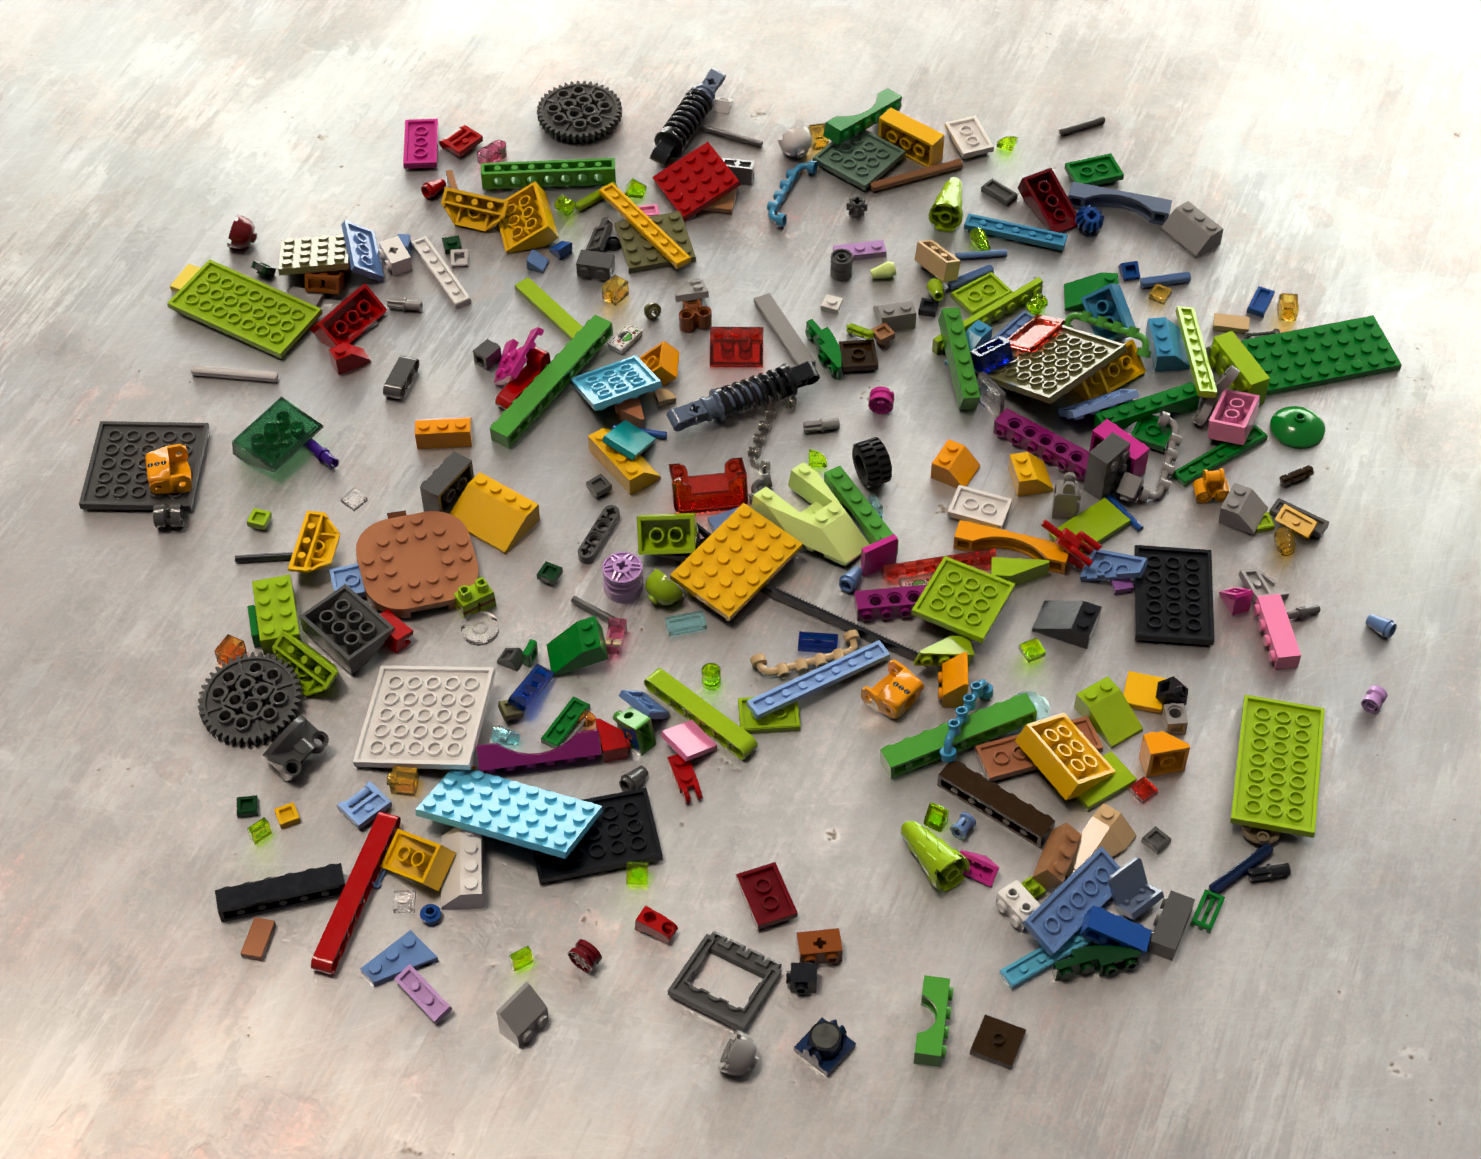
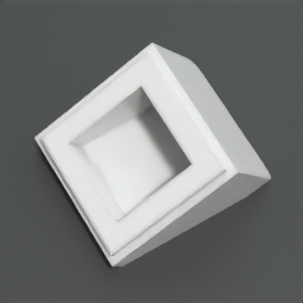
M717 97L714 99L713 111L728 114L734 100Z
M468 249L451 250V267L469 266Z

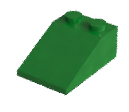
M1100 272L1065 283V311H1086L1081 297L1108 284H1119L1118 273Z
M596 616L575 622L546 644L553 677L608 659L603 628Z

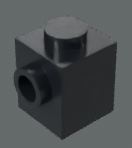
M1173 676L1158 682L1156 699L1163 705L1184 703L1185 706L1189 689Z
M791 963V971H786V984H791L790 992L797 994L816 993L817 963Z

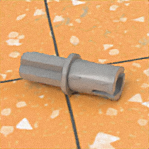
M390 297L387 300V307L403 309V311H422V300H410L407 297H404V299Z
M820 418V420L803 422L804 432H824V430L840 429L839 418Z

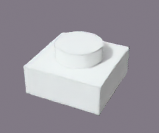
M826 294L821 304V311L837 315L843 304V298Z

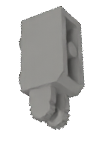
M1073 472L1066 473L1064 480L1055 482L1052 518L1070 520L1075 517V513H1079L1080 502H1077V500L1081 501L1082 489H1078L1079 482L1075 481L1076 476Z

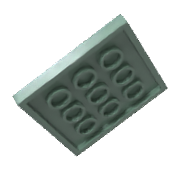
M864 130L839 145L833 141L830 142L813 157V160L817 161L820 167L865 191L870 187L871 182L877 181L904 158L906 151Z

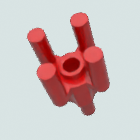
M1045 519L1041 523L1043 528L1057 537L1055 544L1064 549V552L1069 553L1067 561L1079 570L1084 565L1089 567L1093 562L1092 559L1079 550L1081 549L1090 555L1094 549L1099 551L1102 547L1101 544L1083 531L1076 535L1067 528L1060 531Z

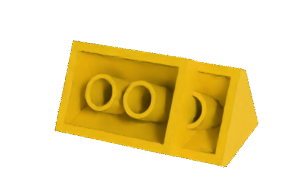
M1133 339L1124 343L1127 349L1126 352L1073 389L1085 400L1110 393L1145 373L1146 370L1141 357L1136 354L1137 347Z

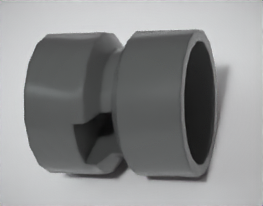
M843 248L834 250L831 253L830 275L836 281H847L852 277L853 254Z
M166 503L154 504V526L156 528H164L168 525L171 527H183L185 521L183 504L171 503L169 506Z

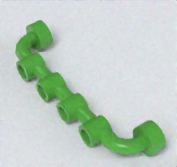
M1084 310L1082 313H1071L1064 322H1060L1062 325L1073 328L1074 326L1070 324L1073 320L1077 319L1138 339L1142 342V348L1138 347L1136 354L1146 358L1151 356L1152 351H1149V339L1146 335L1139 332V328L1129 326L1128 329L1123 327L1124 323L1115 320L1112 324L1108 322L1109 318L1099 315L1098 318L1092 317L1093 313Z

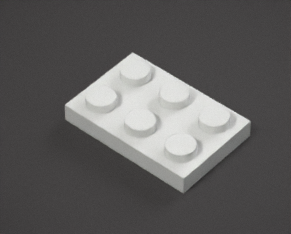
M976 116L945 122V129L963 159L994 152V146Z
M958 485L947 516L1002 530L1012 505V499Z

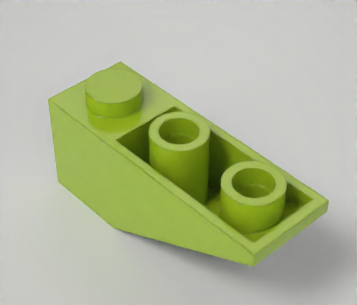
M992 557L990 574L1015 583L1016 586L1047 575L1049 560Z
M949 636L920 650L913 664L914 666L942 667V663L963 652H967L969 665L975 654L968 637Z

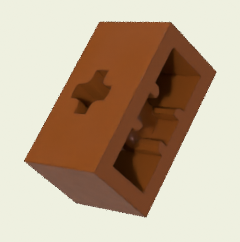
M839 928L797 932L796 944L799 963L835 964L842 961L843 949Z

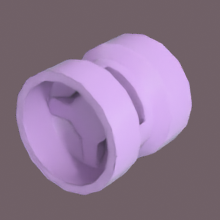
M1372 685L1367 690V695L1363 697L1361 706L1367 712L1378 713L1388 695L1382 687Z

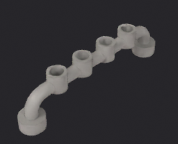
M1165 411L1161 412L1157 425L1165 427L1168 424L1171 426L1172 432L1168 439L1169 444L1164 455L1165 459L1161 467V475L1156 487L1157 491L1152 493L1150 492L1151 488L1142 486L1138 500L1146 502L1147 499L1157 500L1162 497L1164 491L1169 490L1171 481L1167 480V478L1172 476L1175 470V466L1171 465V462L1176 461L1179 451L1175 450V446L1179 447L1183 436L1179 435L1178 423L1170 418V413Z

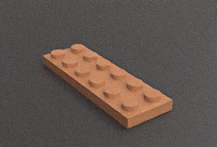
M1085 716L1071 720L1099 753L1103 752V745L1089 717ZM1019 734L975 746V753L989 781L993 782L1039 769L1015 742Z

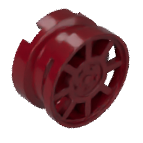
M579 939L575 944V948L568 952V957L572 963L587 973H591L594 969L593 966L602 960V955L598 949L583 939Z

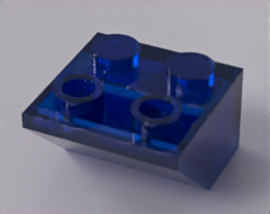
M1001 336L970 351L974 369L983 375L990 374L1014 360L1010 341Z

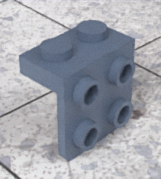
M1138 857L1129 861L1108 878L1116 911L1132 920H1135L1164 898L1162 890L1148 884L1142 860Z

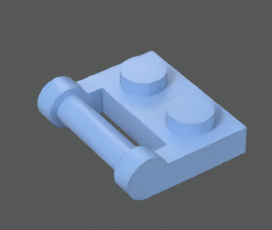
M369 781L362 790L347 801L340 802L337 808L341 814L345 815L360 830L374 820L379 812H385L389 809L392 803ZM368 794H370L367 798H365L363 801H361V802H360L359 804H357L355 807H353L352 809H350L353 805H355L357 802H359V801L362 800L364 797H366Z

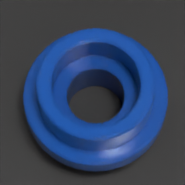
M435 904L425 905L420 910L421 920L428 925L437 923L441 917V910Z

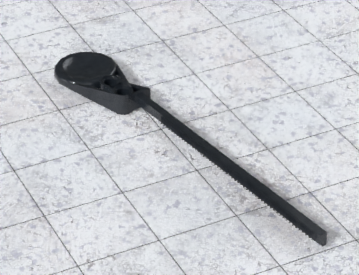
M698 523L696 549L711 535ZM690 553L657 555L684 562L690 556ZM766 584L759 591L845 631L857 630L860 638L871 643L880 640L887 650L913 662L919 653L916 650L913 651L910 647L903 646V644L900 645L897 641L894 642V640L891 641L887 637L885 638L884 635L881 636V634L878 635L874 631L871 632L868 628L865 629V626H858L855 622H849V619L845 620V618L843 619L839 615L836 616L833 612L830 613V611L827 612L823 608L817 607V605L814 606V603L811 604V602H805L804 599H799L798 596H792V593H785V591L783 592L779 588L773 587V585Z

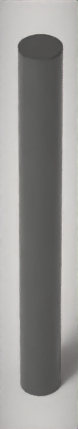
M701 125V131L757 147L763 146V141L708 125Z

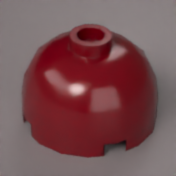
M238 214L236 217L239 219L238 221H233L228 237L231 240V244L227 243V246L242 250L249 247L251 242L255 243L257 233H255L253 222L249 218Z

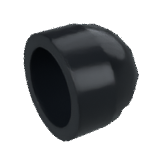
M610 236L607 240V249L616 251L620 248V240L616 236Z

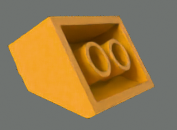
M472 417L416 420L415 439L417 449L472 446Z

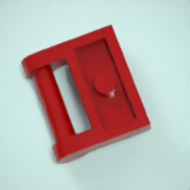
M462 125L458 131L448 138L440 140L439 145L442 149H447L461 157L483 141V136L468 126Z

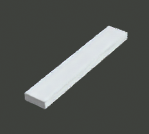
M427 236L412 241V248L455 309L470 304L471 298Z

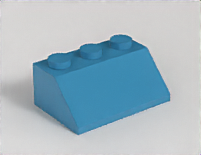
M1111 283L1081 297L1085 310L1093 313L1092 317L1098 318V315L1109 318V323L1113 324L1114 320L1124 323L1123 327L1128 329L1129 326L1136 327L1120 284ZM1091 324L1093 332L1097 336L1116 342L1129 337Z
M1166 317L1148 318L1145 334L1149 339V350L1152 351L1151 358L1154 370L1190 369L1180 328Z

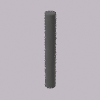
M1102 116L1060 129L1059 134L1062 136L1105 123V118Z
M575 595L572 597L571 602L617 627L622 625V620Z

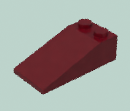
M1052 168L1022 178L1017 189L1025 203L1049 231L1062 233L1077 227L1078 224L1075 223L1076 211Z

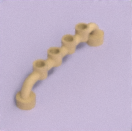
M849 630L843 635L845 643L850 645L849 648L843 650L837 648L828 654L818 653L812 658H799L788 664L779 663L773 668L765 666L767 660L763 653L753 655L750 658V662L754 669H758L764 675L772 676L778 674L780 679H785L790 676L789 671L797 670L798 674H804L808 672V666L815 665L816 668L826 665L828 661H835L856 651L860 636L857 630Z

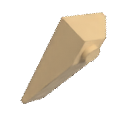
M1105 803L1099 807L1081 833L1082 836L1065 878L1067 879L1101 846L1111 857L1126 851L1136 838V833L1122 813Z

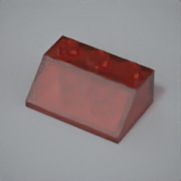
M710 327V367H763V327Z

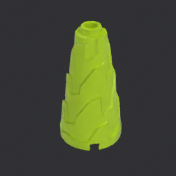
M951 177L945 182L944 187L930 208L929 221L931 225L932 223L935 225L937 230L943 232L954 231L962 223L963 185L959 178Z
M906 821L901 826V835L908 843V848L919 860L920 865L927 873L928 879L937 890L941 891L942 888L945 892L949 891L965 879L962 873L964 870L967 873L969 872L970 863L955 848L952 849L941 838L936 837L929 829H925L916 821Z

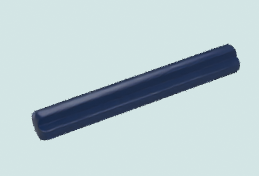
M1268 843L1262 845L1212 882L1208 890L1219 894L1245 875L1248 869L1254 868L1273 853V847Z

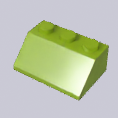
M696 513L637 516L638 555L693 553L696 550L697 540Z

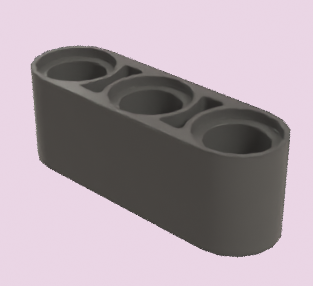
M403 355L398 358L384 384V396L401 400L404 398L418 372L419 359Z

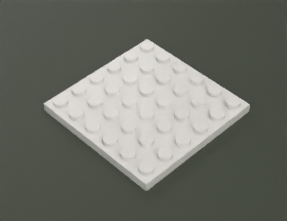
M381 665L353 759L354 766L471 770L496 674L494 667Z

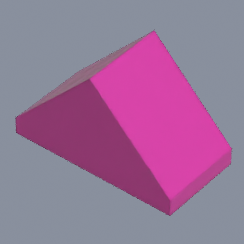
M1233 587L1220 591L1219 595L1230 614L1236 615L1249 611L1253 590Z

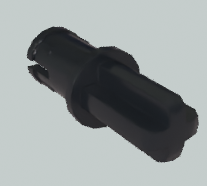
M1289 863L1278 865L1266 864L1265 867L1248 869L1250 881L1263 879L1271 881L1273 878L1291 875Z

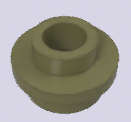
M650 302L644 308V314L650 320L656 319L661 313V307L657 303Z

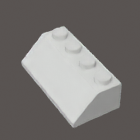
M454 827L442 835L441 845L456 852L441 885V909L484 907L483 835Z

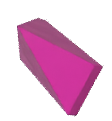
M961 850L960 853L970 863L969 872L967 873L964 870L962 874L992 887L1000 867L986 855Z

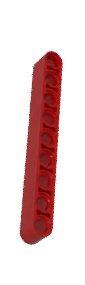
M383 812L377 814L311 960L312 970L331 975L335 973L372 891L373 882L376 881L380 873L382 861L397 829L400 827L401 818L399 816Z

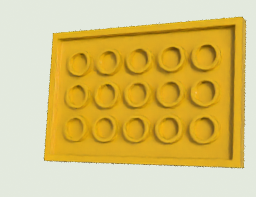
M743 503L670 574V579L730 621L802 549L803 543Z

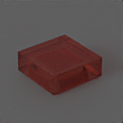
M1145 777L1129 786L1128 789L1142 804L1158 793V789Z

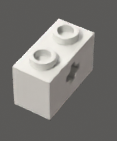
M398 236L379 242L380 250H378L380 259H384L386 269L390 270L393 276L413 270L411 257Z

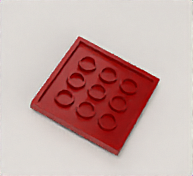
M708 141L652 177L676 211H680L684 221L741 185L740 181Z

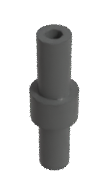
M1319 605L1307 608L1303 606L1296 608L1294 611L1287 612L1289 620L1294 618L1303 619L1307 618L1308 615L1319 613L1321 609Z

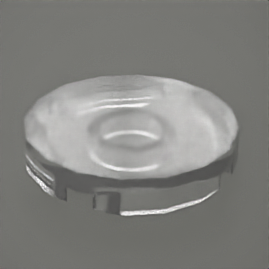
M478 611L473 615L471 613L462 620L460 625L463 639L471 645H487L493 642L499 634L497 618L489 612Z

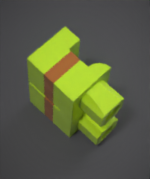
M483 577L476 579L475 584L471 586L463 585L458 587V592L454 593L457 600L455 609L464 621L478 615L479 611L482 613L496 606L494 591Z

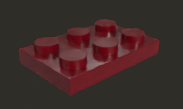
M776 862L736 874V880L758 930L798 917V912Z

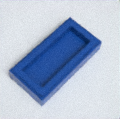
M1258 286L1246 313L1263 318L1274 297L1275 291Z

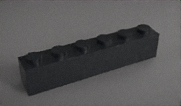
M338 863L319 868H309L296 873H287L278 877H267L263 880L245 882L241 885L226 886L215 890L218 914L221 922L340 897L345 886V878L342 865Z

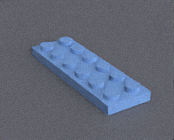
M1102 846L1099 847L1022 922L1050 956L1082 926L1085 913L1093 905L1101 907L1112 896L1108 878L1119 870L1120 866Z

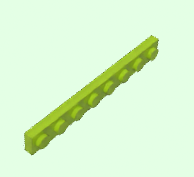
M1037 277L963 321L965 332L978 320L989 325L995 320H999L1005 314L1014 311V309L1022 304H1026L1034 297H1038L1042 293L1043 280ZM941 334L933 338L932 351L936 355L945 351Z
M1177 306L1175 312L1197 395L1203 398H1216L1217 388L1195 309L1193 307Z

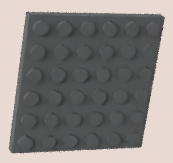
M100 421L79 501L80 509L153 510L156 503H166L168 506L171 503H182L184 511H192L210 429L209 423ZM182 444L186 446L188 452L187 461L192 477V488L190 491L177 494L152 493L147 479L146 454L169 445Z

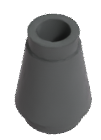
M639 766L622 775L619 781L621 789L624 792L637 789L648 775V770L644 766Z

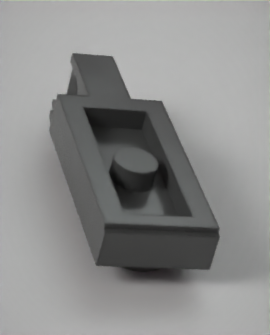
M609 217L602 218L599 227L594 228L586 250L603 252L613 226Z

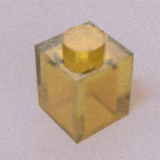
M825 123L809 125L813 150L823 149L829 144V139L823 136Z
M613 275L602 285V298L615 306L629 295L628 281L617 275Z
M1280 293L1277 304L1278 320L1296 321L1299 311L1298 294Z
M393 766L392 772L388 773L387 785L390 787L391 794L415 797L419 783L417 768Z

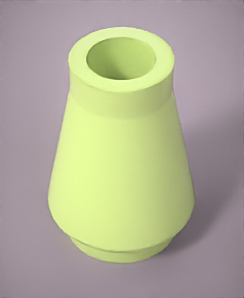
M887 261L874 269H870L872 279L893 278L894 275H897L894 262Z

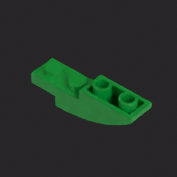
M813 319L806 321L805 334L808 339L814 342L819 350V361L828 368L829 373L834 375L837 380L841 379L842 358L835 336L828 327L821 329Z

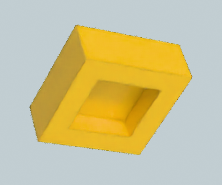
M294 802L274 809L281 829L301 822Z

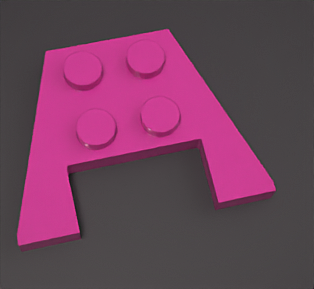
M538 326L532 329L524 346L518 349L519 342L515 339L505 343L498 370L495 373L494 383L496 385L502 386L517 378L527 361V358H525L526 354L536 346L534 342L538 335L542 336L544 332L542 328Z

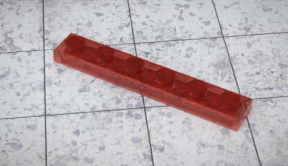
M995 548L948 555L947 557L973 566L981 563V565L991 564L992 557L997 555ZM944 556L883 565L881 569L882 578L896 579L900 575L911 577L920 572H925L926 574L934 573Z

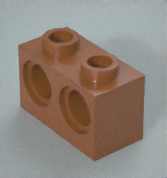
M344 270L313 272L304 275L306 292L340 294L344 288Z

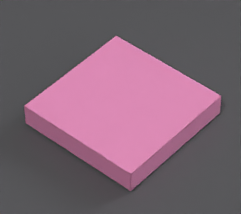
M693 720L663 730L661 733V737L685 761L712 752L717 747V744Z

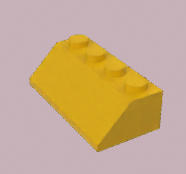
M602 428L588 435L589 451L630 495L661 479V476L641 455L631 460L603 443L602 439L611 431L610 429Z

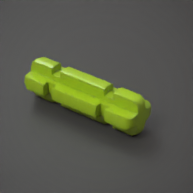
M853 323L846 325L847 333L866 340L874 338V331Z

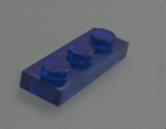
M536 664L511 694L508 704L525 712L551 681L554 672Z

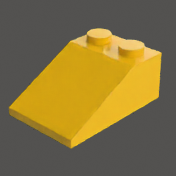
M397 829L380 867L439 891L456 852L441 844Z

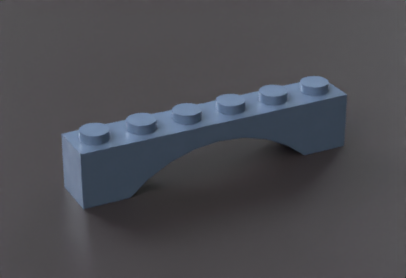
M1072 182L1068 195L1074 209L1080 210L1081 207H1087L1088 205L1092 208H1122L1142 216L1150 223L1163 225L1168 219L1172 200L1077 182Z

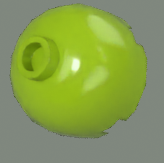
M658 569L651 572L646 580L645 588L649 594L647 598L655 605L657 603L663 606L674 604L681 598L683 591Z

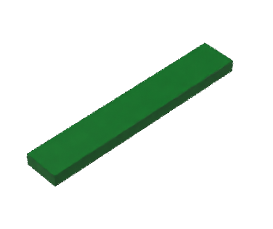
M1255 424L1252 426L1244 445L1224 442L1176 469L1172 477L1185 487L1203 477L1204 469L1208 471L1217 469L1266 441L1268 435Z

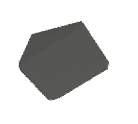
M505 648L498 658L497 664L518 671L523 664V651L520 648Z

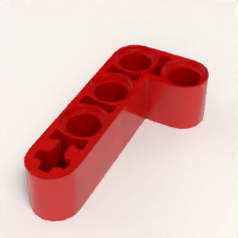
M536 346L533 350L529 351L526 354V366L520 371L515 380L510 381L499 392L495 404L507 410L512 405L514 399H517L523 390L533 382L534 378L544 370V367L551 362L549 352Z

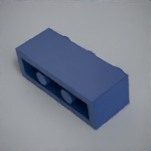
M1093 905L1084 915L1079 936L1100 945L1135 949L1141 952L1142 957L1147 952L1152 930L1145 928L1141 924L1126 920L1123 916L1112 914L1102 907Z

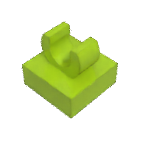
M1032 876L1021 883L1036 901L1046 894V890Z

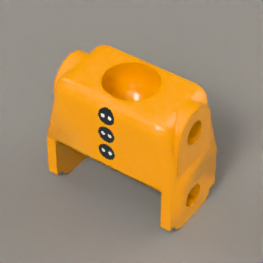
M182 444L169 445L146 454L147 479L152 493L177 494L190 491L192 488V477L187 461L188 452L186 446Z
M893 659L888 662L889 675L881 679L872 689L868 686L861 689V699L873 710L890 718L898 719L920 697L924 684L904 665Z

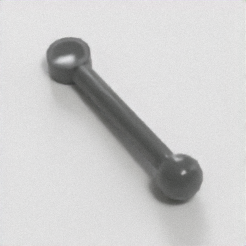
M1273 329V331L1254 333L1247 331L1244 333V337L1272 335L1280 333V330Z

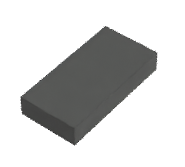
M994 179L981 186L983 193L1006 207L1018 197L1017 193Z

